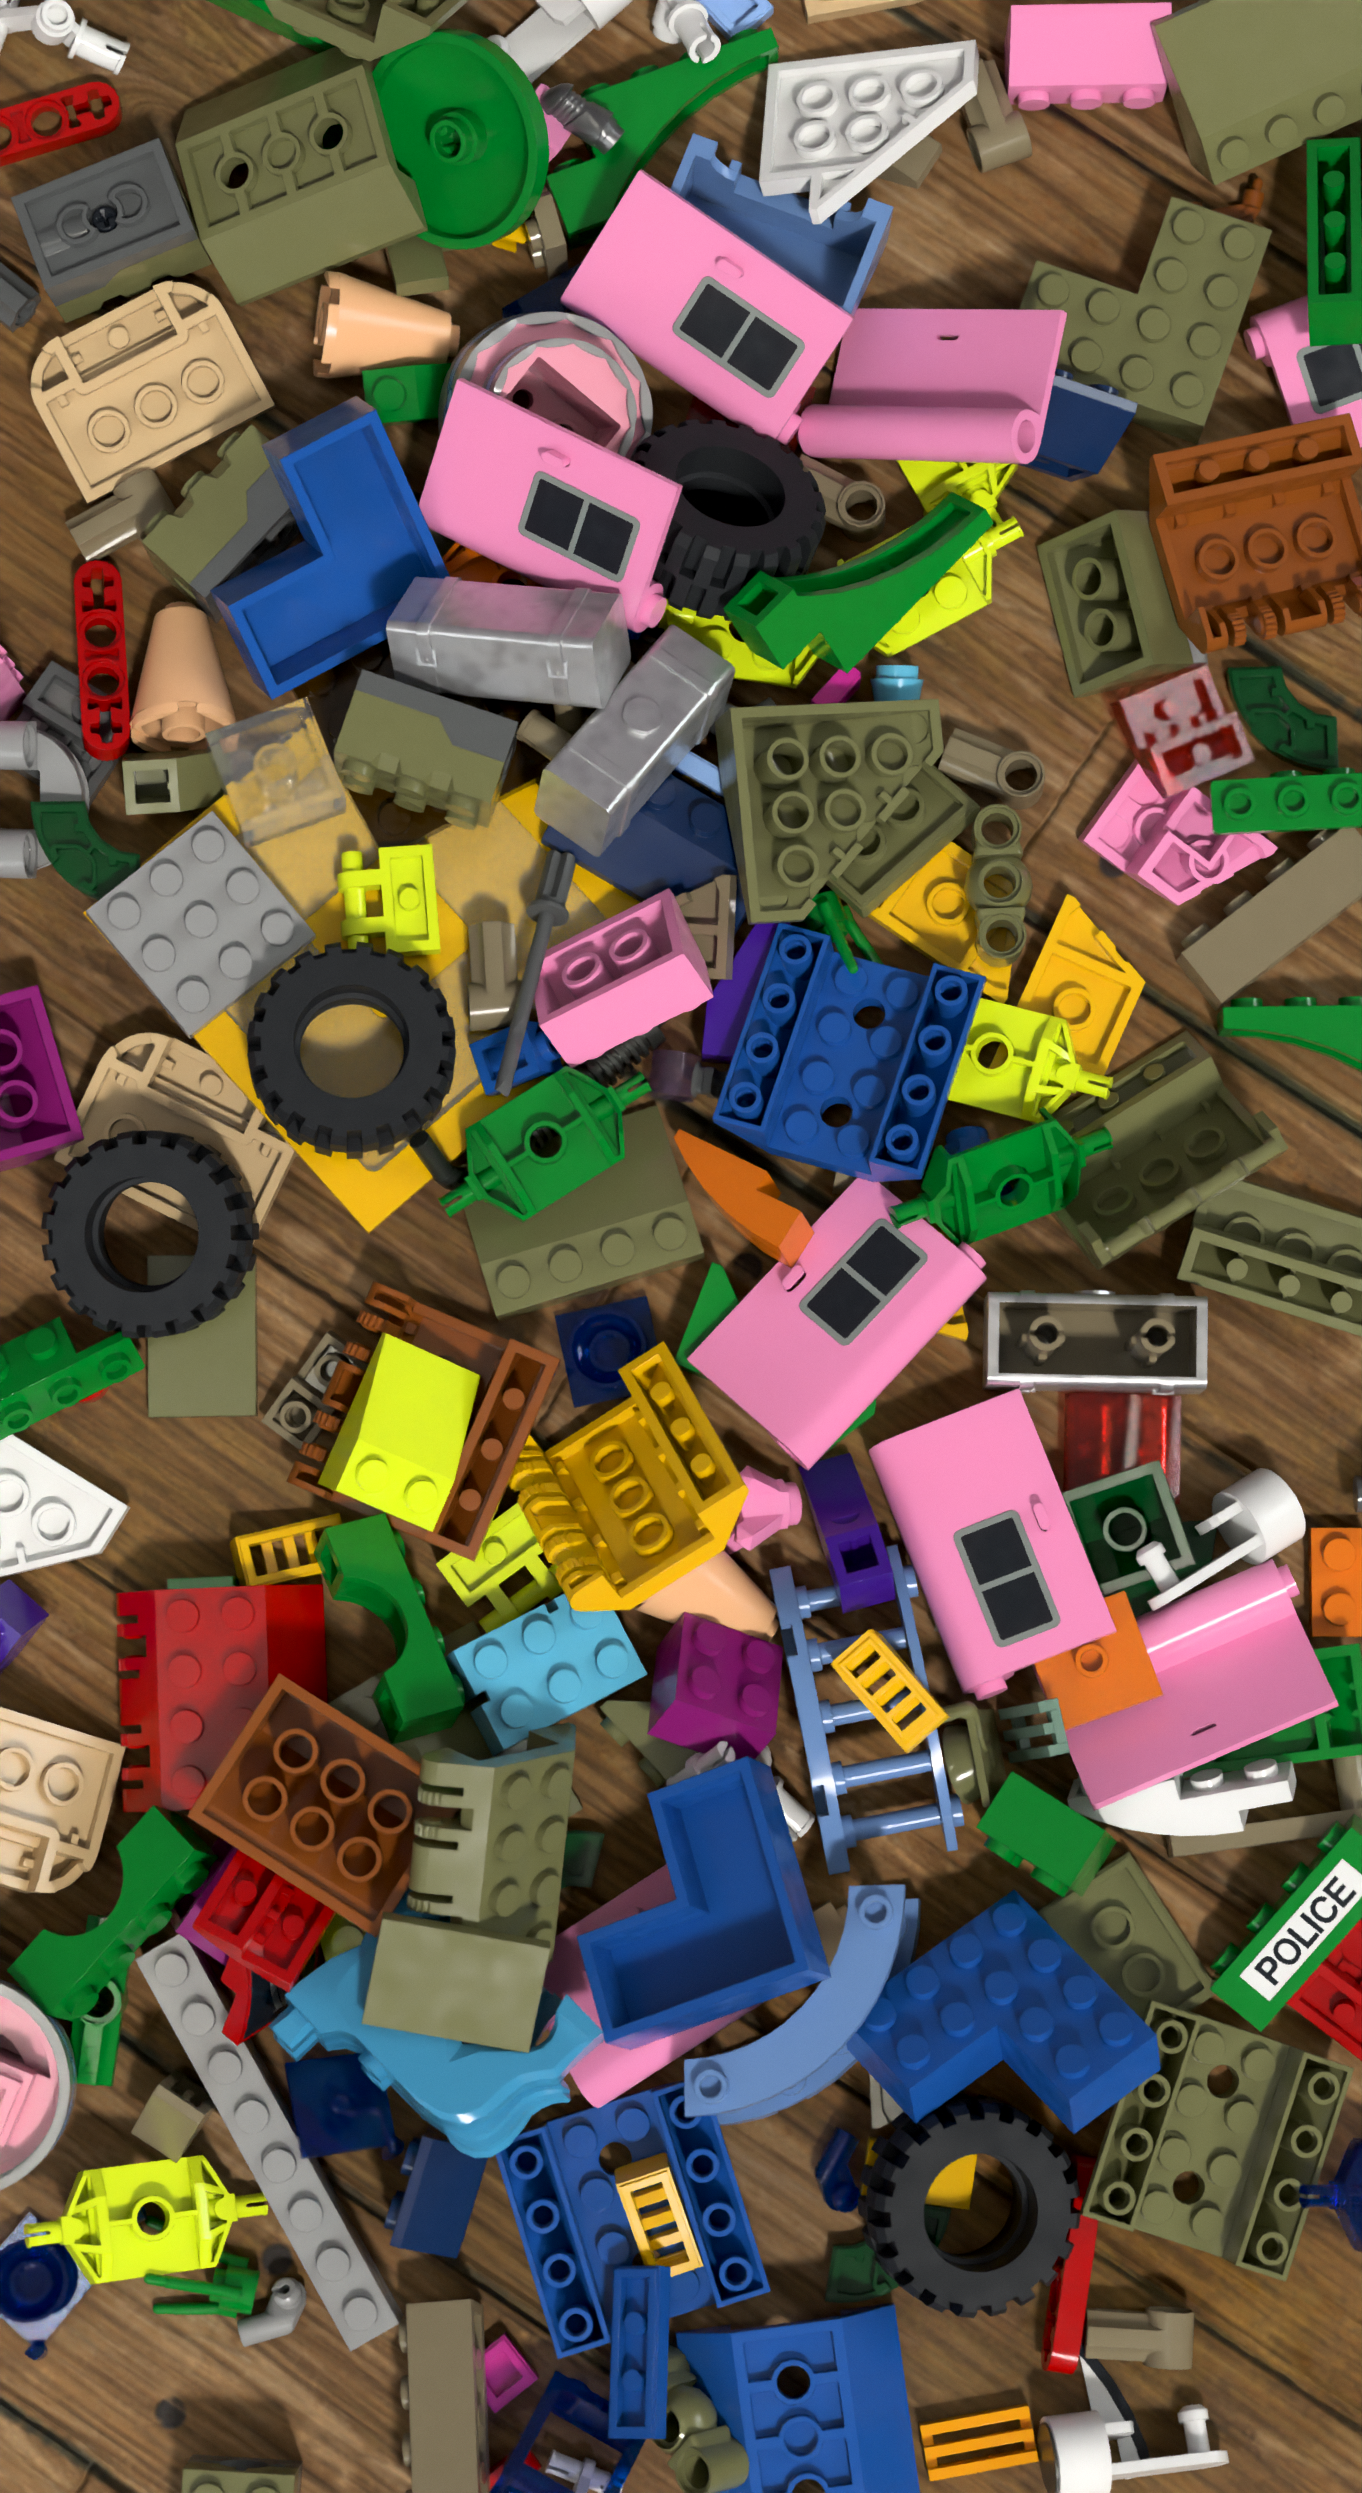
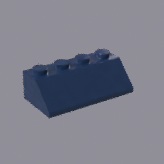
M671 774L630 820L629 827L620 837H616L599 857L593 856L550 825L541 839L542 844L552 850H556L560 854L566 852L575 856L574 863L639 902L668 888L676 897L684 892H691L715 881L714 878L721 875H737L734 936L747 918L726 807Z

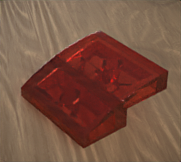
M1207 665L1110 704L1133 755L1163 799L1255 761L1237 711L1229 714L1225 713Z
M1065 1393L1063 1492L1160 1460L1177 1505L1180 1504L1181 1396Z

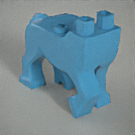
M412 1889L408 1890L394 1911L395 1914L450 1923L451 1916L411 1911L407 1906V1896L409 1892H413ZM366 1932L361 1945L329 1959L302 1979L290 1992H287L285 1999L288 2007L269 2024L270 2029L274 2033V2039L296 2062L318 2042L327 2051L348 2049L361 2054L358 2057V2060L363 2065L361 2069L380 2090L384 2092L391 2085L423 2120L442 2134L447 2135L450 2143L460 2152L473 2158H486L496 2155L509 2147L523 2130L531 2116L540 2109L556 2103H568L571 2100L570 2089L563 2080L564 2077L582 2058L605 2041L603 2031L567 1994L561 2000L555 1993L551 1995L544 1986L542 1987L529 2053L479 2044H463L462 2041L362 2024V2015L378 1937L376 1938ZM554 2022L548 2038L538 2045L543 2033Z

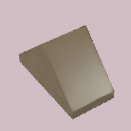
M174 2070L158 2084L131 2133L177 2163L216 2106L205 2089L177 2070Z

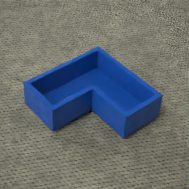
M357 396L261 445L305 541L210 590L254 684L272 700L387 639V621L415 577L439 579L450 577L376 409Z
M746 1756L648 1793L647 1796L676 1900L577 1936L599 2021L604 2033L605 2043L633 2050L831 1978L771 1767Z
M1015 1890L888 1980L867 2018L846 2043L848 2051L915 2123H918L996 2064L1004 2060L1071 2132L1075 2134L1161 2070L1157 2034Z

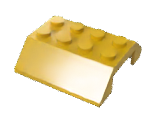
M664 1341L618 1370L632 1395L630 1398L545 1452L529 1434L508 1483L511 1490L513 1489L514 1492L519 1491L518 1504L522 1512H524L525 1518L548 1563H551L552 1566L555 1564L559 1566L555 1569V1576L560 1586H562L571 1608L575 1611L631 1610L722 1552L726 1547L749 1493L743 1478Z

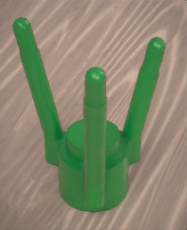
M826 891L814 896L812 900L816 903V906L803 921L795 925L796 927L830 935L832 943H835L841 958L851 974H855L858 971V965L845 939L848 933L866 960L884 964L855 922L850 907L848 905L842 906L839 896L834 891Z
M151 2215L147 2216V2220H145L147 2226L159 2232L165 2223ZM222 2250L218 2262L226 2265L227 2270L216 2268L213 2283L152 2273L144 2276V2282L149 2285L210 2295L209 2301H212L155 2303L152 2307L155 2314L221 2315L236 2318L237 2313L251 2315L260 2271L247 2268L248 2257L230 2254Z

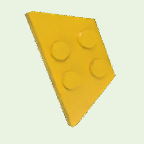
M951 841L873 910L868 917L934 963L985 976L986 983L982 996L988 1000L1005 1004L1008 999L1012 964L1002 968L992 967L984 963L977 954L975 947L977 928L974 923L976 911L967 901L964 890L966 873L972 865V855ZM999 874L991 875L984 880L986 891L993 897L1003 898L1013 892L1012 883ZM993 928L986 934L987 943L996 951H1008L1015 946V938L1006 928Z
M1067 894L1017 1007L1066 1019L1071 1031L1077 1064L1081 1065L1084 1071L1104 1076L1145 981L1129 962H1125L1116 951V946L1102 930L1099 931L1084 913L1077 899ZM1000 1043L989 1069L998 1068L1007 1060L1008 1049L1005 1044Z

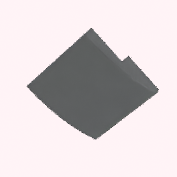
M51 661L23 700V711L16 721H37V730L54 736L71 750L85 773L89 788L90 807L121 757L111 761L97 760L84 749L81 735L78 676ZM88 683L89 688L95 694L102 696L107 695L103 691ZM130 709V720L133 712L132 709ZM110 711L100 712V731L98 734H100L102 742L105 743L112 742L113 734H115L111 731ZM14 770L40 786L39 770Z

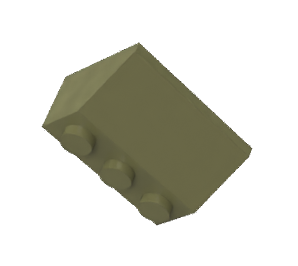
M1114 510L1037 545L1074 698L1087 697L1155 681L1194 664L1188 638L1178 626L1149 528V511Z

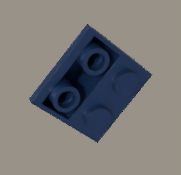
M1056 369L1038 454L1032 462L1018 465L1073 482L1100 472L1136 414L1138 403L1119 397V391L1113 387L1101 384L1087 386L1073 381L1074 376L1071 373Z
M429 2126L422 2138L414 2136L413 2140L409 2143L400 2173L410 2176L406 2192L397 2190L396 2195L393 2196L384 2228L394 2231L390 2245L406 2250L457 2258L489 2157L473 2158L460 2152L450 2143L447 2135L442 2134L434 2127Z

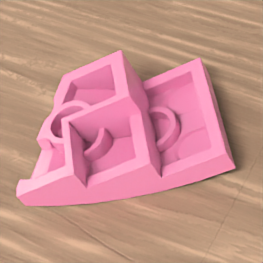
M1139 753L1078 838L1080 842L1126 875L1174 905H1180L1199 895L1203 889L1225 881L1234 876L1233 873L1253 862L1273 855L1278 848L1260 833L1213 834L1210 799L1194 786L1184 784L1146 753Z

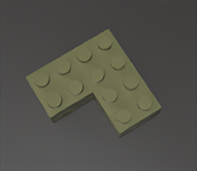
M1171 197L1138 294L1036 260L1019 310H1063L1066 312L1067 317L1056 369L1071 373L1074 376L1073 381L1087 386L1101 384L1113 387L1119 391V397L1138 403L1136 414L1131 422L1198 444L1273 230Z

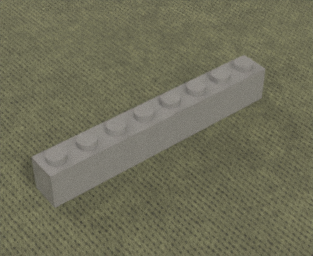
M178 1934L136 1958V1963L350 2352L398 2325L403 2317L402 2311L252 2039L249 2038L237 2046L222 2033L232 2003L204 1952Z

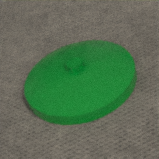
M436 29L428 37L384 55L376 65L372 75L398 170L413 179L417 186L428 230L416 236L436 246L463 250L490 244L513 233L527 220L536 207L546 182L549 164V139L544 113L537 94L525 73L498 45L485 37L461 29Z

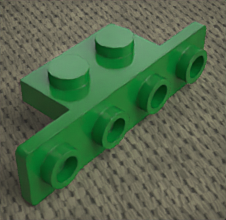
M1332 768L1323 771V775L1302 776L1301 771L1296 770L1278 771L1271 773L1268 778L1214 780L1209 787L1212 832L1215 835L1362 828V773H1355L1354 768Z
M59 1316L0 1345V1440L16 1432L23 1431L30 1425L64 1408L71 1407L80 1400L114 1383L121 1382L128 1376L144 1369L145 1364L130 1337H123L121 1331L77 1353L71 1337Z

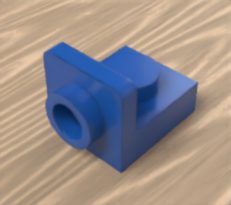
M528 1021L511 1089L540 1076L549 1077L563 1068L560 1060L561 1055L543 1032L539 1022ZM510 1027L469 1045L486 1095L497 1096L501 1094L494 1088Z

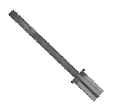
M556 850L547 852L536 898L528 903L526 909L528 917L537 922L494 1088L506 1097L509 1096L552 926H562L568 921L569 913L565 905L576 866L574 863L575 856L569 852L560 854Z

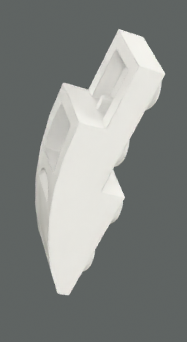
M1261 1759L1247 1764L1244 1770L1223 1773L1221 1769L1203 1770L1192 1775L1190 1780H1185L1183 1773L1095 1811L1091 1806L1082 1781L1078 1777V1779L1073 1781L1067 1801L1069 1807L1077 1813L1123 1829L1176 1836L1218 1835L1244 1831L1248 1809L1293 1801L1297 1779L1292 1761L1276 1763L1274 1759Z

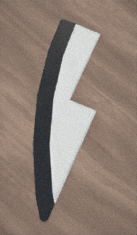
M1081 2342L1079 2356L1091 2411H1098L1104 2424L1133 2421L1134 2433L1128 2437L1117 2439L1122 2462L1150 2459L1146 2442L1135 2416L1117 2384L1098 2359L1084 2357V2344Z

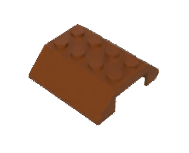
M1350 413L1154 454L1149 458L1150 532L1178 626L1202 654L1226 649L1228 643L1231 647L1244 645L1247 641L1246 624L1260 639L1267 640L1275 638L1277 634L1285 636L1324 627L1327 623H1330V625L1342 623L1346 615L1344 603L1355 614H1358V617L1362 618V511L1351 478L1362 466V451Z
M373 1281L364 1303L390 1315L388 1321L360 1310L356 1322L374 1333H387L481 1375L455 1481L435 1528L431 1532L318 1484V1481L323 1471L296 1460L286 1482L367 1517L385 1513L390 1527L475 1562L561 1359L512 1338L510 1340L502 1338L421 1304L407 1294ZM348 1341L342 1352L369 1365L374 1354L371 1348L358 1342L351 1343ZM339 1360L320 1403L338 1410L347 1416L366 1371ZM317 1410L313 1422L317 1423L318 1427L331 1433H339L344 1421ZM303 1442L299 1453L325 1465L330 1455L327 1448L314 1442Z

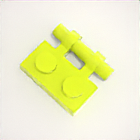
M432 844L378 848L380 869L363 870V857L360 851L341 853L342 873L337 875L338 892L344 894L346 920L341 922L342 939L348 942V949H356L357 942L369 943L371 938L385 937L386 952L390 948L404 956L441 954ZM381 890L383 916L367 917L365 892Z
M518 1503L492 1521L475 1562L451 1552L436 1563V1566L468 1608L485 1596L493 1604L495 1609L478 1621L486 1633L522 1616L547 1596L552 1600L563 1592L555 1576V1569L559 1566L555 1564L548 1569L539 1558L543 1550ZM526 1566L534 1580L508 1598L499 1585Z

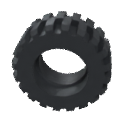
M698 419L685 420L679 423L677 428L674 424H671L645 438L637 446L635 454L631 457V461L683 486L652 577L653 580L661 583L663 586V597L668 599V605L680 611L685 607L697 611L696 616L711 619L714 615L724 616L725 621H731L723 608L760 570L773 578L806 575L824 533L826 508L821 492H818L819 487L810 471H803L802 461L793 452L787 454L780 449L781 445L778 441L769 436L766 439L753 434L754 429L743 425L734 428L726 426V421L714 419L708 421L707 424H700ZM706 515L714 516L716 518L728 522L729 524L716 521Z
M341 942L326 944L325 952L312 956L309 950L295 957V966L288 971L281 967L270 979L271 987L267 993H260L254 1005L255 1014L253 1021L249 1022L247 1033V1056L256 1096L258 1099H261L265 1107V1113L274 1125L280 1124L287 1131V1137L300 1146L303 1142L315 1146V1153L331 1157L332 1151L347 1153V1159H363L364 1152L377 1150L380 1156L394 1151V1144L403 1139L409 1143L413 1135L422 1131V1126L428 1120L433 1121L442 1109V1101L445 1095L449 1094L453 1081L456 1058V1032L453 1017H449L447 1001L440 988L434 989L431 986L429 975L418 964L411 968L404 963V955L390 948L386 954L373 951L372 943L357 942L356 949H341ZM343 1005L367 1006L382 1012L394 1022L403 1041L404 1055L399 1072L388 1086L368 1096L346 1098L321 1090L309 1079L300 1057L302 1037L312 1020L331 1008Z
M149 1130L118 1133L116 1137L111 1139H101L88 1146L89 1152L84 1156L74 1157L64 1168L67 1173L62 1182H54L48 1195L54 1202L51 1212H43L41 1229H48L49 1244L42 1245L44 1261L52 1260L56 1271L50 1278L57 1291L65 1290L71 1298L67 1304L78 1315L87 1314L93 1319L92 1325L106 1332L113 1330L117 1332L122 1331L123 1337L137 1339L144 1337L159 1338L199 1328V1325L213 1320L225 1311L224 1306L231 1299H236L246 1286L242 1282L247 1271H253L257 1255L252 1254L253 1240L259 1239V1223L253 1224L251 1209L256 1206L251 1192L243 1190L239 1182L243 1177L234 1165H227L220 1158L222 1153L209 1144H201L195 1141L194 1137L185 1134ZM147 1182L164 1184L180 1192L192 1207L198 1224V1246L192 1263L179 1277L161 1285H143L124 1277L112 1263L104 1239L106 1217L117 1196L134 1185Z
M964 2092L957 2093L918 2123H915L904 2112L891 2122L896 2131L888 2140L879 2135L871 2150L878 2154L874 2166L864 2164L860 2181L867 2186V2193L858 2197V2214L866 2219L867 2225L862 2229V2233L867 2246L875 2251L877 2255L875 2261L887 2275L910 2295L918 2298L930 2308L939 2312H944L948 2309L958 2317L974 2318L977 2310H982L992 2317L1006 2313V2302L1013 2300L1018 2305L1023 2306L1033 2300L1035 2294L1031 2288L1040 2281L1048 2287L1059 2275L1052 2269L1057 2258L1061 2256L1064 2259H1069L1075 2244L1066 2239L1068 2229H1078L1080 2224V2211L1072 2206L1071 2201L1072 2198L1080 2196L1078 2180L1067 2172L1071 2161L1064 2148L1053 2142L1054 2135L1042 2124L1010 2104L1007 2105L994 2097L979 2094L977 2098H973ZM982 2153L998 2159L1008 2169L1011 2177L1013 2201L1009 2217L998 2235L985 2246L963 2254L947 2253L935 2246L926 2233L924 2206L928 2191L939 2173L952 2162L972 2154Z

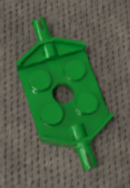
M565 1066L465 1129L468 1176L464 1178L465 1182L444 1196L437 1198L442 1207H445L457 1198L462 1197L445 1208L449 1218L476 1200L478 1202L483 1200L518 1221L525 1223L533 1215L617 1162L620 1163L625 1159L622 1112L626 1110L627 1105L652 1091L649 1083L645 1082L633 1091L628 1092L645 1080V1077L639 1071L614 1089L612 1085L606 1088L587 1075L569 1066ZM540 1128L555 1130L561 1138L559 1152L549 1158L535 1155L529 1145L532 1133Z
M1042 1107L1039 1108V1113L1044 1117L1045 1121L950 1155L942 1145L936 1146L921 1185V1193L914 1199L890 1206V1219L895 1228L899 1229L901 1226L925 1218L930 1224L936 1223L957 1246L962 1242L966 1244L974 1243L1066 1208L1079 1194L1081 1168L1086 1166V1157L1112 1149V1136L1106 1127H1102L1080 1137H1071L1058 1121ZM1020 1178L1014 1185L1011 1193L1000 1196L1007 1182Z

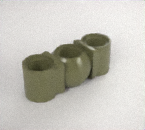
M993 804L985 807L975 818L971 832V843L974 849L972 865L966 873L964 883L967 901L976 911L974 923L977 928L975 941L977 954L984 963L998 968L1010 966L1017 961L1023 951L1027 936L1025 924L1023 923L1026 914L1025 907L1031 899L1033 888L1030 871L1021 861L1023 849L1020 844L1022 831L1020 817L1015 810L1002 804ZM989 822H1001L1009 829L1011 838L1003 844H992L984 838L981 829ZM991 875H1003L1012 883L1013 892L1007 897H993L986 891L984 880ZM997 927L1006 928L1013 934L1016 942L1015 946L1008 951H996L987 943V932Z
M668 2346L666 2439H652V2441L665 2454L672 2456L667 2464L675 2471L678 2485L684 2493H720L737 2488L746 2481L749 2474V2459L745 2448L738 2440L731 2437L730 2429L727 2425L717 2427L718 2418L715 2406L700 2389L693 2387L698 2379L694 2374L690 2373L689 2363L685 2355L678 2348Z

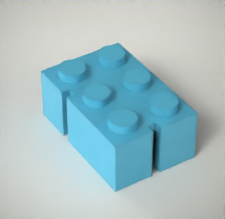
M565 1594L553 1599L547 1605L543 1604L457 1648L445 1657L451 1674H457L462 1682L465 1692V1703L474 1699L482 1692L485 1693L488 1702L480 1705L470 1713L492 1756L527 1739L530 1730L552 1726L647 1675L614 1610L575 1611L571 1608Z

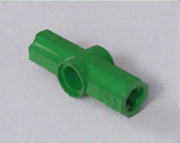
M88 1914L86 1932L99 1926L108 1915ZM130 1966L123 1973L112 1977L105 1985L114 1996V2005L108 2015H100L90 2010L73 2021L70 2043L74 2053L77 2083L94 2086H113L123 2013L129 2002L127 1984Z

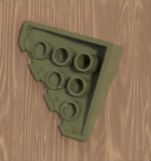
M939 699L729 708L715 721L720 779L748 925L801 922L816 906V903L812 900L829 878L837 880L863 849L859 842L876 822L881 825L886 822L910 793L905 787L923 766L929 769L944 752Z

